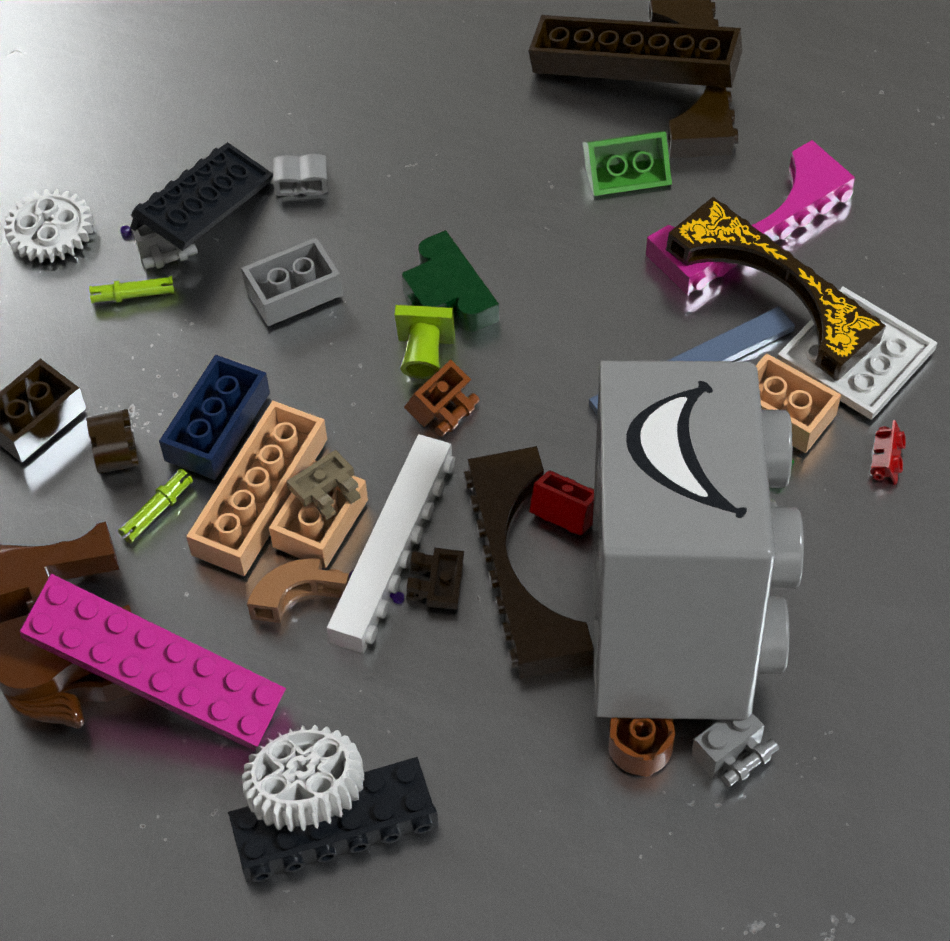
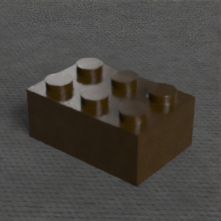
M40 358L0 391V446L20 462L26 460L86 409L80 388Z

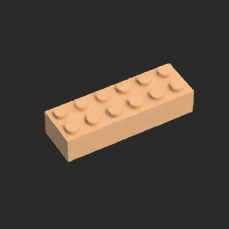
M272 400L186 537L192 556L245 577L270 535V525L291 494L286 481L306 469L311 461L317 458L325 445L327 433L324 419Z

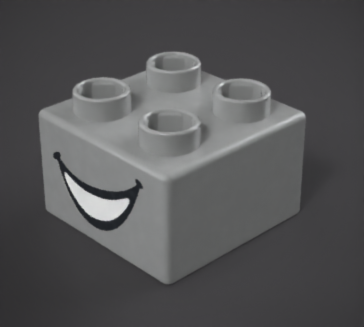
M600 361L593 508L594 698L596 717L745 720L752 714L758 673L781 674L786 671L789 655L788 606L784 596L770 595V589H796L801 583L804 559L803 522L801 512L797 507H777L776 501L770 499L769 488H785L789 484L793 450L792 423L787 410L761 409L758 370L756 365L751 362Z

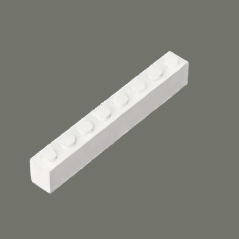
M418 434L327 626L329 643L364 654L368 643H374L378 632L377 624L379 619H384L389 609L388 600L390 593L397 592L401 581L400 573L403 568H408L411 561V549L414 544H419L423 534L422 525L425 520H429L432 516L434 509L433 501L436 496L440 497L445 484L443 479L446 473L450 474L453 470L455 457L452 456L451 443Z

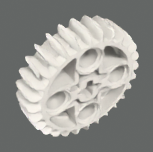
M302 725L299 731L293 732L289 728V733L285 735L277 732L276 739L266 738V746L258 745L256 747L257 754H250L249 763L244 764V773L242 774L243 792L251 812L255 813L258 820L263 819L267 826L274 823L276 828L280 830L284 825H287L290 832L293 831L295 826H301V829L305 831L307 825L314 824L318 829L319 822L326 821L331 824V817L334 815L341 818L343 815L342 809H352L351 801L359 800V792L363 790V781L365 780L362 758L355 743H352L348 736H342L339 730L331 733L328 726L322 731H319L316 725L311 730H306Z

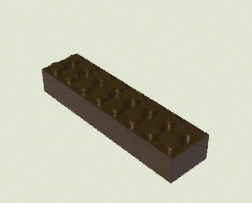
M541 15L528 52L533 73L732 88L742 54L741 28Z

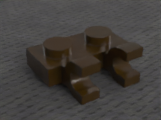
M435 547L433 555L412 551L410 574L421 575L428 571L431 574L430 581L408 577L406 600L418 601L427 598L426 606L457 610L464 551Z

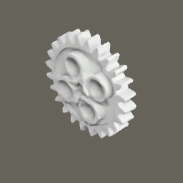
M46 189L42 196L34 192L33 199L25 196V203L16 202L17 210H9L10 217L5 218L7 226H4L8 244L11 245L13 252L18 251L21 258L27 255L29 261L38 257L40 263L48 257L50 262L53 263L55 256L65 260L64 254L67 252L75 255L73 249L75 247L83 249L81 241L89 242L88 234L93 233L92 225H94L90 208L86 206L85 200L79 201L77 194L70 197L69 191L60 195L58 189L53 194H49Z

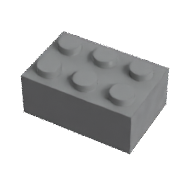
M317 237L241 267L245 289L267 326H271L343 295L341 275Z

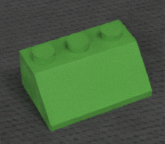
M666 131L583 142L585 166L593 196L672 185Z

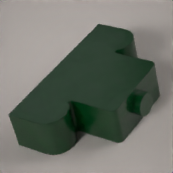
M444 230L422 240L418 246L419 265L402 273L403 293L407 305L453 308V317L458 315L459 326L468 332L479 331L499 322V303L448 232Z

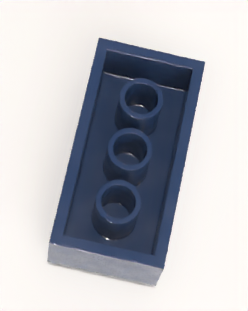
M215 354L159 440L164 461L216 480L270 394L266 372Z

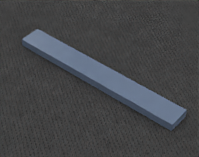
M778 306L667 361H734L793 332L795 324ZM598 395L589 398V406L596 415L598 411Z

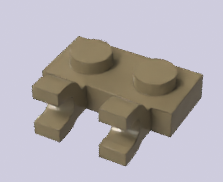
M336 449L286 481L288 489L305 507L313 502L326 520L336 514L335 509L331 506L334 501L327 494L333 488L338 486L350 504L361 498L359 492L356 491V488L359 487L358 483L352 478L355 475L353 467Z

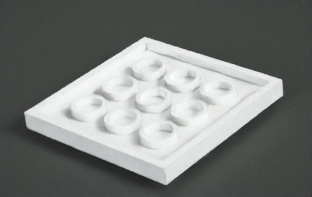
M842 287L839 290L848 298L855 300L859 306L871 315L879 318L886 325L880 343L843 377L836 381L815 365L818 353V336L813 319H811L778 353L777 359L841 394V402L872 420L936 350L937 342L854 292Z

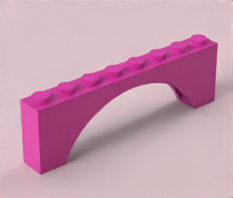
M813 140L792 151L789 172L793 188L787 199L771 215L752 225L761 233L768 235L773 242L785 239L792 231L806 226L820 214H826L832 207L840 202L847 201L853 194L855 177ZM667 225L647 237L646 256L686 295L695 290H701L707 283L717 277L724 276L730 269L738 265L729 262H703L686 266L666 251L669 232L675 228L671 225Z

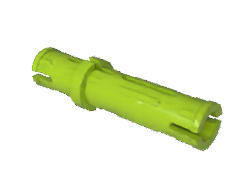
M169 276L125 283L114 281V284L89 286L91 303L116 300L118 303L123 302L122 299L174 294L173 278Z
M179 469L164 486L160 485L155 490L156 494L118 529L121 537L132 529L124 538L128 543L132 544L168 506H173L177 502L176 498L193 483L192 477L189 475L179 482L187 474L185 470Z

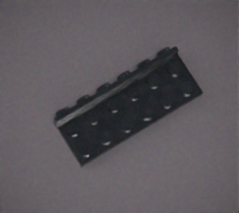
M227 142L219 149H213L205 159H199L190 170H184L178 179L169 181L163 190L154 192L148 201L143 204L139 203L132 211L131 217H133L130 228L136 231L141 226L146 225L183 251L268 185L273 178V173Z
M418 757L364 772L363 790L359 792V800L351 801L352 809H342L343 815L341 818L336 815L332 816L331 824L326 821L319 822L318 829L312 824L307 825L305 831L301 829V826H295L293 831L290 832L287 825L278 830L274 823L267 826L263 819L258 820L255 813L251 812L249 806L229 811L228 814L246 882H262L271 878L273 874L283 871L296 872L313 862H329L340 854L363 852L371 845L381 842L385 844L398 841L401 836L411 833L423 834L432 830L434 826H438L437 810L433 806Z

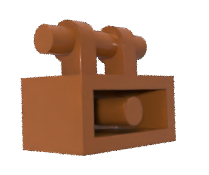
M450 360L412 395L404 408L423 427H426L436 417L440 420V424L435 428V432L440 437H443L447 432H452L457 428L458 422L464 416H469L475 410L474 406L480 399L474 393H471L468 397L462 393L471 379ZM453 402L456 405V409L450 413L446 407Z

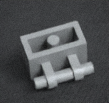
M146 225L141 226L136 231L131 229L135 246L145 270L152 267L159 269L165 267L164 264L176 260L182 262L188 260L189 256L198 254L195 243H192L182 251Z
M752 713L745 720L717 721L694 739L691 755L712 778L726 769L728 772L722 775L721 778L725 785L730 787L735 782H742L749 777V772L759 764L764 765L770 761L771 755L779 747L772 739L763 745L759 744L762 740L765 725ZM747 752L749 753V756H747V757H746L745 759H743L742 761H739V760H738L740 757H742V756H743L744 754H746Z

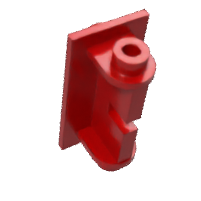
M896 420L892 422V429L882 426L876 431L873 450L875 453L884 454H873L870 470L873 479L881 481L885 477H891L894 485H897L898 473L903 471L901 449L906 447L905 433L900 431Z

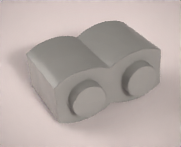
M307 154L301 157L282 155L273 158L275 195L289 197L301 193L305 195L327 193L326 156Z

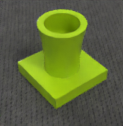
M395 305L394 315L398 340L407 342L400 369L402 373L409 377L430 379L440 370L439 344H454L455 341L453 308Z

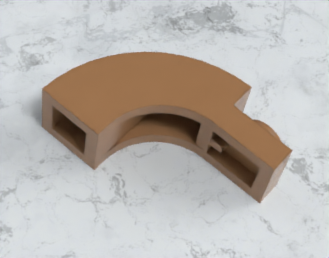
M300 559L280 565L267 573L253 589L247 602L250 619L281 623L286 608L301 597L319 595L341 598L348 584L349 575L336 569L322 570L321 559Z

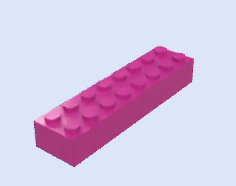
M53 574L48 578L20 630L22 639L253 751L258 747L286 690L283 686Z

